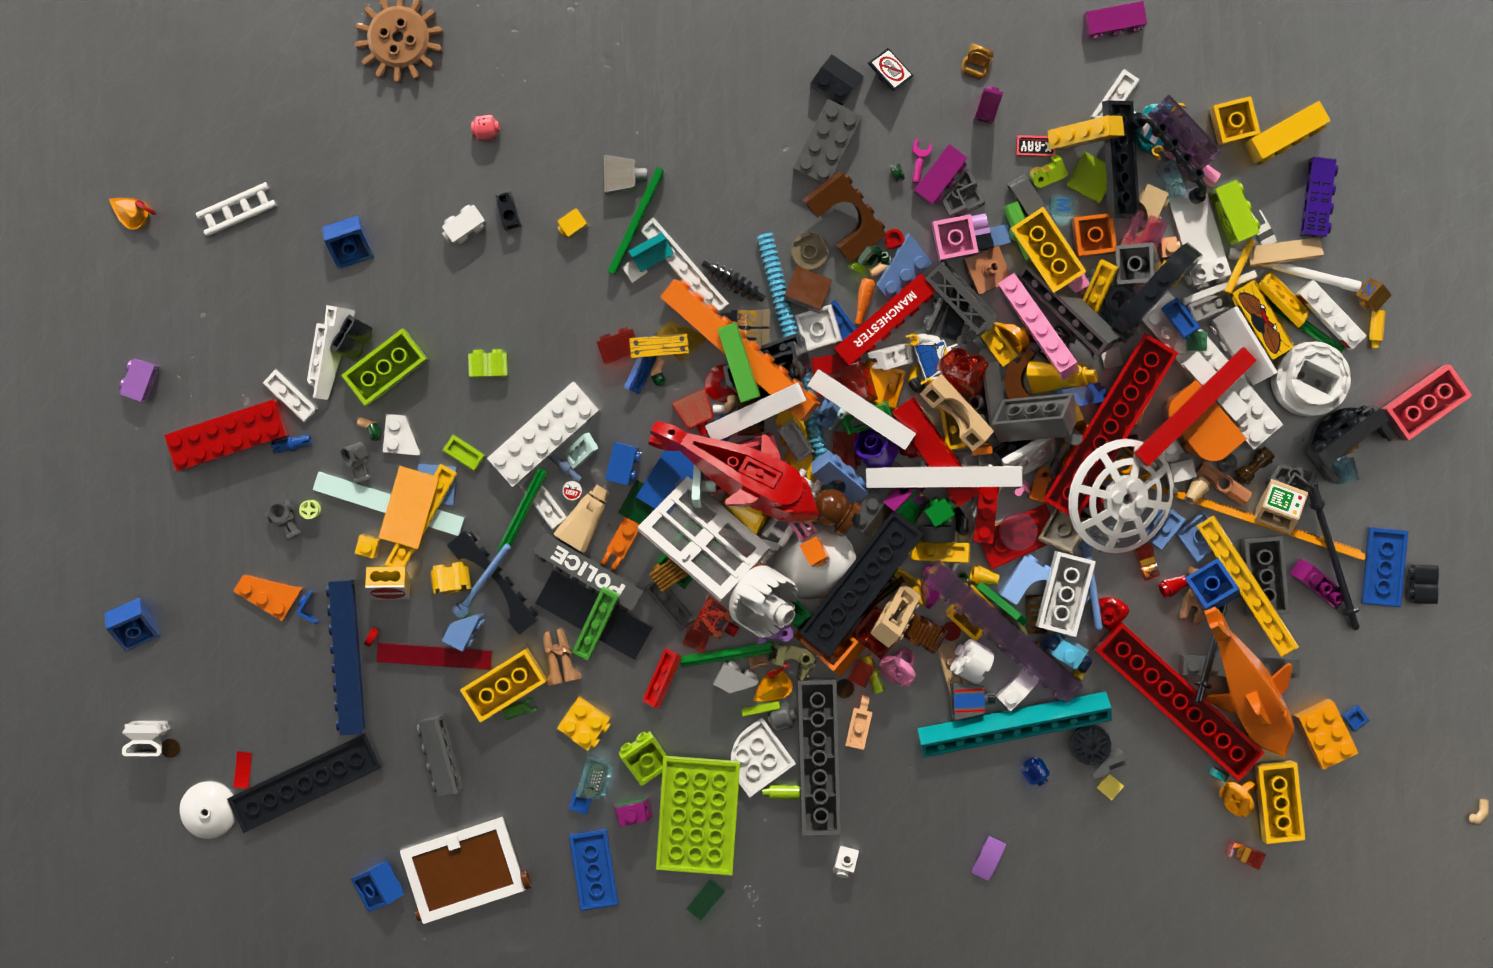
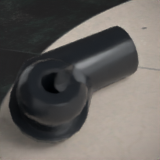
M956 507L953 510L956 517V531L961 535H967L969 532L968 519L962 509Z

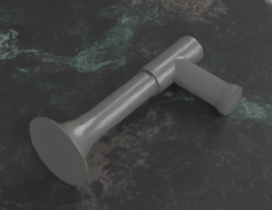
M1073 429L1071 436L1064 437L1066 441L1051 463L1052 468L1048 475L1051 479L1057 478L1060 464L1070 447L1082 442L1083 437L1078 430Z

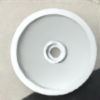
M212 781L201 782L191 787L184 794L180 803V817L185 828L191 834L203 839H214L227 833L236 821V817L227 798L233 796L232 792L224 785ZM203 809L208 811V815L203 814Z

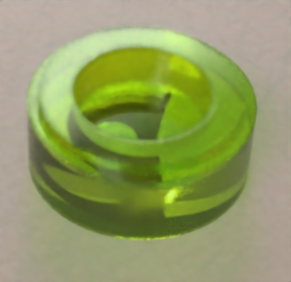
M853 261L848 266V268L863 275H866L868 270L866 267Z

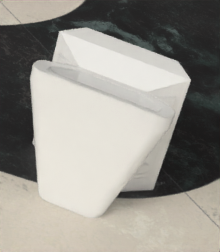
M133 721L125 724V729L122 733L132 741L123 746L122 754L124 756L161 755V736L171 729L168 722Z

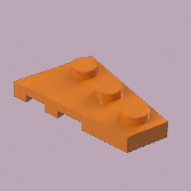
M243 575L233 592L277 619L284 621L303 588Z

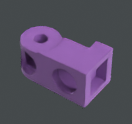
M774 625L779 629V632L776 634L771 633L772 636L760 638L757 636V643H766V639H779L787 642L793 637V630L789 625L783 628Z

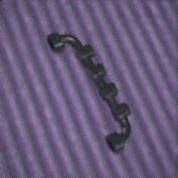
M1139 112L1130 116L1129 124L1133 129L1138 130L1145 126L1146 123L1152 128V134L1155 137H1159L1164 143V149L1167 152H1171L1176 158L1177 166L1183 167L1188 173L1189 181L1197 184L1198 187L1189 192L1190 201L1193 204L1203 202L1206 199L1207 186L1202 179L1204 171L1199 167L1195 169L1190 164L1192 156L1188 152L1182 154L1178 149L1180 141L1176 137L1170 139L1166 134L1168 126L1164 122L1158 124L1153 117Z

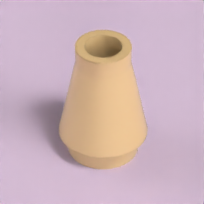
M1203 477L1193 479L1184 500L1188 504L1193 505L1209 491V482Z

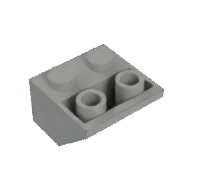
M729 660V662L724 661L713 685L731 694L756 686L758 678L755 672L749 669L743 671L739 668V664Z

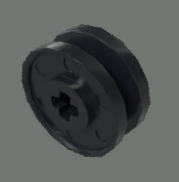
M1096 724L1076 728L1070 737L1069 746L1072 754L1078 761L1086 765L1102 763L1111 752L1109 735L1102 727ZM1088 740L1095 743L1091 749L1086 746V743H1089Z

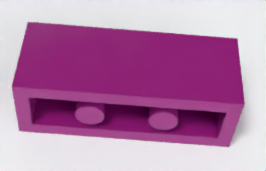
M1143 1L1086 11L1084 14L1087 37H1093L1094 40L1102 39L1107 34L1119 36L1128 30H1131L1132 33L1139 32L1148 24Z
M949 144L914 189L913 193L930 206L934 202L938 204L944 196L941 193L944 188L947 187L949 189L956 180L953 178L957 172L961 174L968 165L965 163L967 157Z

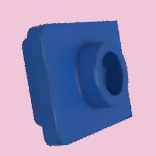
M310 590L306 596L303 595L299 600L298 606L300 607L296 614L313 624H318L320 620L304 612L315 592Z

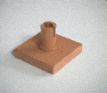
M999 246L963 260L974 290L978 295L998 288V283L1010 276Z

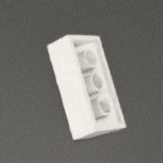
M1237 306L1226 310L1210 320L1212 332L1215 335L1218 334L1221 339L1220 344L1224 351H1228L1231 357L1241 347H1245L1257 360L1242 375L1250 386L1278 373Z

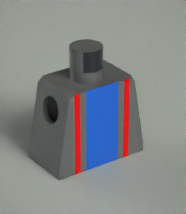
M950 682L951 716L955 720L985 714V705L995 704V693H985L984 686Z

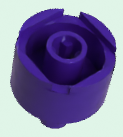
M873 428L859 432L854 441V449L857 455L868 468L891 467L898 454L899 446Z

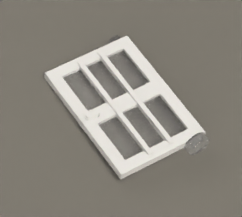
M688 476L685 479L680 478L674 485L675 490L637 527V530L721 602L756 563L760 566L764 565L774 554V551L707 492H703L702 508H694L692 503L693 480Z

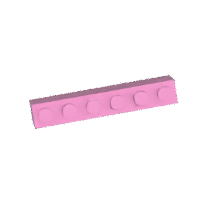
M1015 273L998 283L1002 294L1062 380L1079 371L1077 361Z

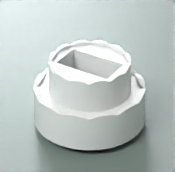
M1322 342L1295 344L1291 350L1276 359L1274 367L1278 373L1271 376L1272 392L1278 403L1290 413L1303 417L1318 416L1334 410L1345 399L1351 384L1350 368L1343 355L1334 347ZM1299 372H1302L1303 377L1301 379L1297 377ZM1316 380L1320 382L1319 387H1316L1314 385V382Z

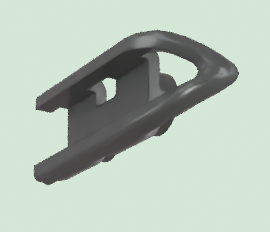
M947 288V295L950 297V292ZM942 296L941 298H934L931 305L934 311L932 315H927L923 322V325L927 327L926 330L930 331L933 335H935L948 306V303Z

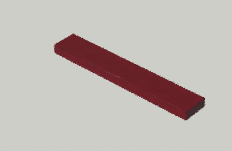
M377 643L376 662L491 670L493 650L466 649L460 651L452 647Z

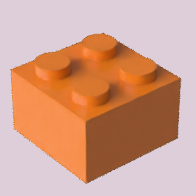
M1109 213L1074 217L1071 220L1074 250L1077 258L1113 254L1116 252L1114 220L1109 219Z

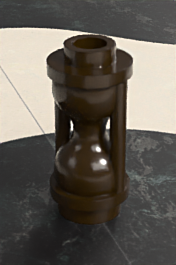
M1265 446L1262 449L1259 448L1253 456V461L1248 466H1242L1239 470L1235 471V479L1241 485H1249L1254 479L1256 471L1267 467L1273 462L1274 454Z

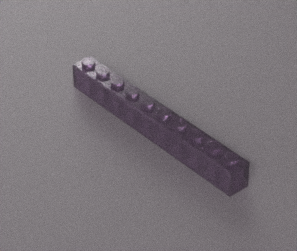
M938 559L923 576L926 581L925 585L931 591L937 590L940 593L939 597L945 603L951 602L955 606L953 609L959 615L963 616L965 614L969 618L967 621L974 628L979 626L983 630L982 634L988 640L993 638L997 642L996 646L1002 652L1008 651L1011 654L1010 658L1016 664L1022 663L1025 666L1024 670L1032 677L1036 675L1039 678L1038 682L1044 688L1050 687L1053 690L1052 694L1058 700L1064 699L1068 703L1083 687L1079 679L942 561Z

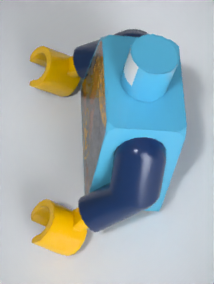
M1059 632L1055 635H1049L1040 643L1036 642L1031 652H1036L1038 657H1042L1044 651L1049 649L1054 657L1075 669L1072 678L1074 676L1079 678V682L1083 680L1092 664V659L1086 655L1089 651L1088 649Z

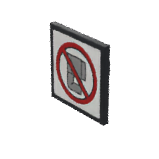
M889 48L867 63L878 75V79L882 83L885 82L893 92L914 76Z

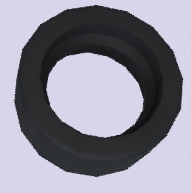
M919 526V530L925 534L920 540L921 542H955V526Z

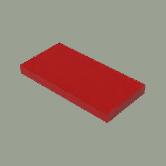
M1046 504L996 525L994 528L993 544L979 543L991 570L1047 545L1038 539L1051 516Z

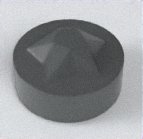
M1230 453L1225 458L1217 461V466L1223 472H1232L1237 467V458Z

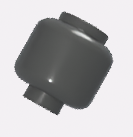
M787 704L780 705L778 710L768 713L769 725L776 731L791 729L794 726V721H797L795 709L792 710L790 705Z

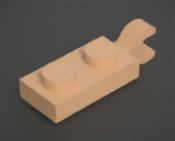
M862 695L859 708L853 707L845 746L864 750L872 717V711L867 710L870 700L869 696Z

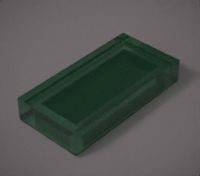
M710 878L686 909L701 921L724 894L725 890Z

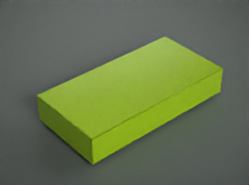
M455 435L451 436L442 450L473 471H476L485 457L484 454Z
M779 700L741 708L742 716L746 717L778 710L780 708Z

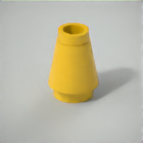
M978 565L977 567H972L969 580L974 584L983 582L985 585H997L999 574Z

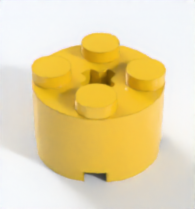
M463 562L452 563V567L436 565L430 571L433 595H438V591L443 592V595L465 592L464 588L471 590L469 566H465Z

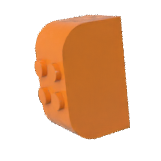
M1197 380L1186 383L1165 402L1162 409L1164 422L1202 386ZM1216 402L1178 437V440L1182 443L1180 447L1184 452L1190 453L1200 461H1219L1247 439Z

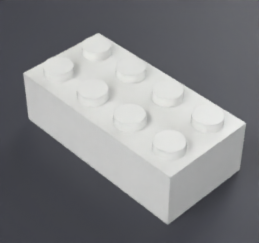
M1058 551L1054 552L1036 622L1037 627L1077 636L1096 561Z

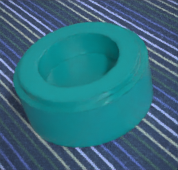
M1214 766L1209 771L1210 775L1223 782H1226L1229 774Z

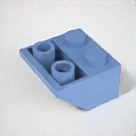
M478 613L451 623L442 642L460 651L469 649L476 640L475 632L480 630L485 620L482 619L484 614Z

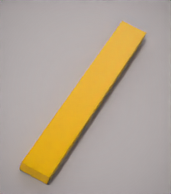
M1211 516L1199 524L1197 528L1215 556L1219 558L1240 588L1241 596L1281 658L1299 648L1215 516Z

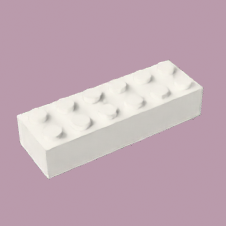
M573 381L487 459L508 483L515 487L600 410Z

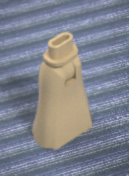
M597 484L593 491H589L590 494L581 499L553 534L583 553H586L594 531L605 509V503L607 502L605 499L610 493Z

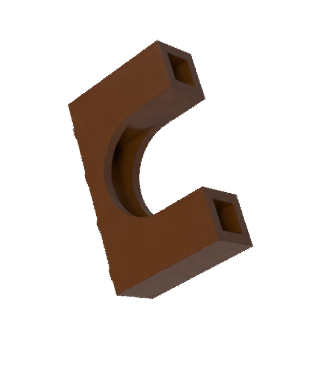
M838 171L802 200L817 218L839 202H850L855 206L858 221L854 230L835 244L843 257L851 263L863 253L867 246H873L887 234L883 230L886 227L880 219L876 220L873 216L875 212L869 204L865 205L862 201L864 198L862 193L852 187L853 181L849 175Z

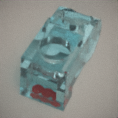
M1172 159L1159 164L1156 168V173L1160 177L1166 192L1169 193L1168 197L1173 199L1186 194V188L1175 160Z

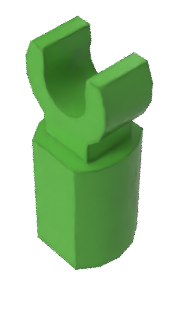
M534 697L527 698L524 703L518 702L503 708L505 719L510 720L525 714V711H536L538 709L537 706L530 708L528 705L530 701L534 700Z

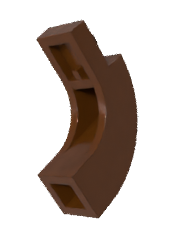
M1031 348L1027 351L1023 350L1018 358L1020 360L1019 363L1011 360L1007 367L1005 390L1008 399L1033 397L1027 392L1023 381L1029 361L1033 360L1037 355V352Z

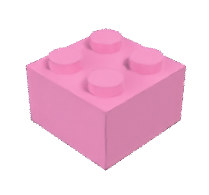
M971 214L932 222L931 226L938 262L976 255L978 253Z

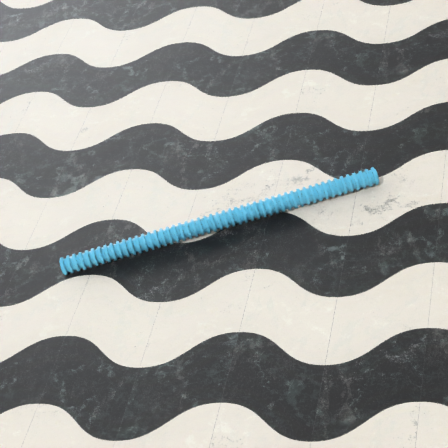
M765 233L757 237V240L760 242L758 246H761V257L764 258L763 263L766 265L764 269H767V281H770V292H773L772 298L775 300L773 304H776V316H779L777 320L778 322L780 321L779 327L782 328L781 333H783L784 336L782 338L798 333L796 332L797 326L794 325L796 321H793L794 315L791 313L793 312V309H790L791 303L783 300L787 286H784L785 280L782 278L784 274H781L782 268H780L781 263L778 262L779 257L776 255L778 251H775L776 245H774L775 239H772L773 233ZM807 373L801 381L803 384L802 388L807 392L810 390L814 393L811 387L807 386L811 381L808 379L809 373ZM818 408L804 423L807 426L806 432L809 433L807 435L808 438L810 437L809 443L812 444L811 447L814 450L812 453L815 456L813 458L814 461L828 451V448L826 449L827 443L824 442L826 439L823 437L824 431L821 430L823 427L816 422ZM831 481L826 486L823 484L821 490H838L836 488L838 485L835 481Z

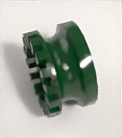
M900 163L896 167L890 166L895 182H898L899 179H905L904 173H901L903 170H901Z

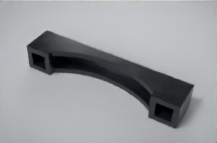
M466 530L447 545L458 560L462 558L467 559L484 570L492 562L489 558L491 554L484 546L480 547L477 543L478 538L472 531L468 532ZM499 565L491 577L499 585L506 598L510 612L508 622L520 635L539 620L537 617L539 614L533 606L529 607L526 604V597L521 591L517 592L513 588L514 582L509 576L505 577L501 573L503 569Z

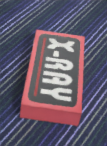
M1017 136L1016 156L1052 157L1055 155V150L1049 149L1048 136Z

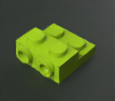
M651 731L640 733L636 741L631 744L629 742L625 743L621 747V751H619L622 761L641 786L662 773L663 757L667 756Z

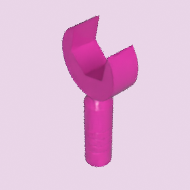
M919 138L915 140L912 146L913 153L918 157L915 162L912 179L914 183H920L923 158L927 157L932 150L931 142L927 150H920L917 146Z

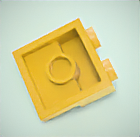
M579 696L557 729L588 751L590 747L594 749L600 741L597 738L600 732L605 733L611 725L608 722L610 717Z

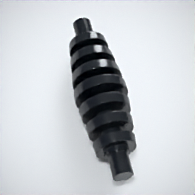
M706 260L703 261L701 267L708 270L710 277L715 274L714 280L716 282L721 278L720 285L723 287L727 282L729 283L727 290L731 291L733 286H735L736 288L733 292L735 294L742 290L740 296L745 297L748 294L747 299L749 300L755 298L763 302L766 296L759 292L757 285L752 288L753 282L750 280L747 284L744 283L746 280L744 275L738 280L740 272L736 271L734 276H731L734 269L729 268L726 273L725 269L727 266L722 265L721 268H718L719 263L717 262L711 264Z

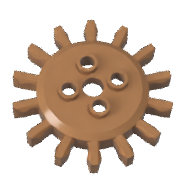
M379 0L383 10L378 14L374 13L369 7L364 8L366 15L373 20L370 26L356 23L355 28L360 32L368 33L367 40L358 41L354 44L357 49L370 48L372 53L361 61L365 66L370 65L375 60L381 63L376 71L377 77L382 78L389 67L394 69V81L400 83L402 69L409 68L410 74L415 80L419 79V73L415 68V65L419 62H423L426 67L433 69L432 61L425 56L428 50L442 52L443 48L440 45L430 43V36L442 34L443 29L438 26L428 28L426 23L436 16L433 9L427 11L423 16L417 13L421 7L422 0H414L411 8L404 7L405 0H397V5L389 7L387 0ZM399 20H404L403 26H398ZM384 29L388 31L387 35L385 36L381 35V32ZM396 32L403 33V39L400 42L393 40V35ZM409 37H414V41L412 43H409L407 41ZM393 46L397 47L396 52H391Z

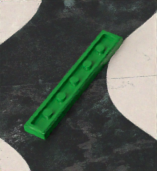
M656 168L613 258L608 273L614 276L617 274L664 175L663 169Z

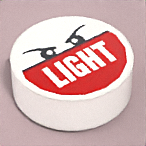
M569 481L563 487V495L569 500H576L582 494V487L576 481Z

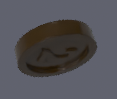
M841 679L837 682V695L839 697L848 698L853 694L854 685L850 680Z
M169 738L162 742V754L165 757L173 758L179 754L181 747L176 739Z

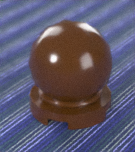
M824 489L814 498L819 512V518L816 520L827 527L834 526V533L839 536L845 535L853 524L850 520L854 513L859 514L862 507L855 500L849 503L848 498L836 489Z

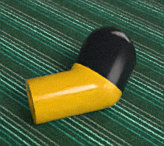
M911 365L907 383L914 392L921 393L925 389V384L921 385V381L918 378L920 367Z

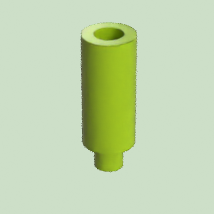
M770 785V788H762V796H769V799L800 800V786Z

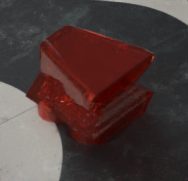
M953 348L938 361L936 369L943 373L942 375L959 393L974 396L982 389L983 375L989 364L982 355L968 354L966 349Z
M875 605L858 622L851 635L881 659L894 643L888 648L870 634L882 613V610Z

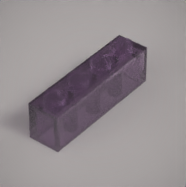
M1169 94L1147 114L1153 117L1158 124L1164 122L1168 126L1166 134L1170 139L1176 137L1180 141L1178 149L1182 154L1188 152L1192 156L1191 163L1196 168H1205L1221 153L1222 149Z

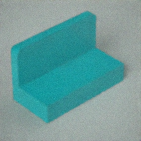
M663 232L629 250L640 272L649 269L674 254Z

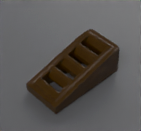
M1044 594L1025 595L1026 630L1028 634H1047V629L1032 628V624H1036L1037 620H1031V616H1038L1039 612H1031V609L1040 608L1041 604L1030 605V601L1042 602Z

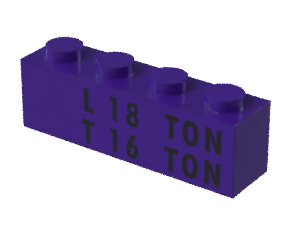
M1312 157L1308 161L1300 236L1324 238L1331 232L1332 225L1329 222V218L1334 209V204L1331 202L1332 195L1334 196L1336 192L1334 176L1338 174L1337 159Z

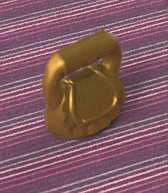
M974 43L971 44L968 54L962 62L963 73L977 79H983L989 73L994 51ZM968 62L984 67V72L967 67L966 65Z

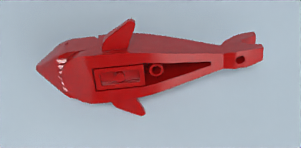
M655 422L650 430L652 436L648 441V445L665 451L679 450L707 477L731 495L725 501L726 506H749L757 511L761 510L762 513L776 520L787 523L816 520L819 518V512L808 481L793 466L780 460V453L768 435H762L761 451L727 441L689 434L672 424Z

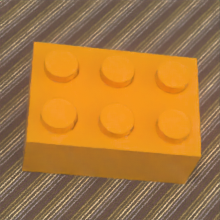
M1326 699L1293 715L1319 768L1325 770L1358 754L1334 701Z

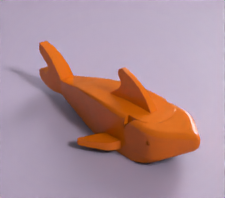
M1213 607L1204 611L1214 638L1218 643L1230 693L1208 695L1207 700L1227 712H1236L1250 739L1258 747L1285 757L1294 734V724L1282 693L1289 686L1292 665L1287 663L1272 676L1264 664L1229 629L1219 609Z

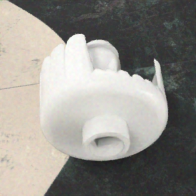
M769 566L754 567L734 587L729 601L730 616L736 623L758 637L772 636L771 633L776 634L779 632V629L774 625L783 628L793 621L795 605L791 601L797 602L795 594H798L796 585L789 578Z

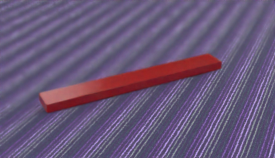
M1241 347L1133 453L1148 467L1257 360L1245 347Z

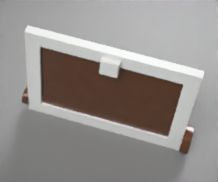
M503 816L400 850L418 907L415 910L416 918L418 921L422 920L423 924L532 888V881L528 871L520 870Z

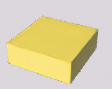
M1111 774L1106 775L1097 786L1110 800H1113L1124 787Z

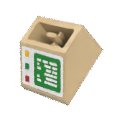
M1271 479L1256 506L1255 521L1291 534L1299 521L1308 492Z

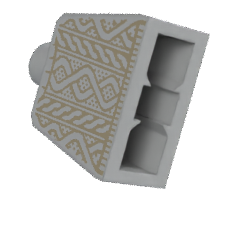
M604 155L605 194L636 189V180H647V169H636L635 160Z

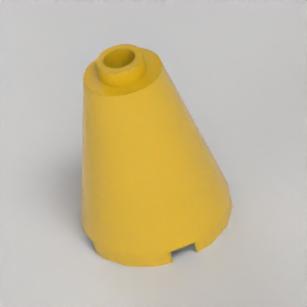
M725 493L721 499L722 506L760 537L763 531L762 528L766 526L771 517L762 513L761 510L757 511L749 506H726L725 501L731 495Z

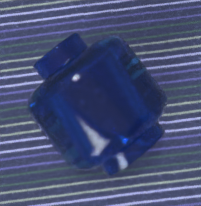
M1034 756L1023 763L1022 773L1030 785L1037 784L1041 786L1048 781L1047 777L1050 775V770L1042 758Z

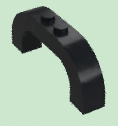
M1189 242L1182 245L1160 267L1114 321L1111 327L1120 335L1119 339L1123 343H1126L1138 330V326L1144 317L1186 271H1191L1203 258V254Z

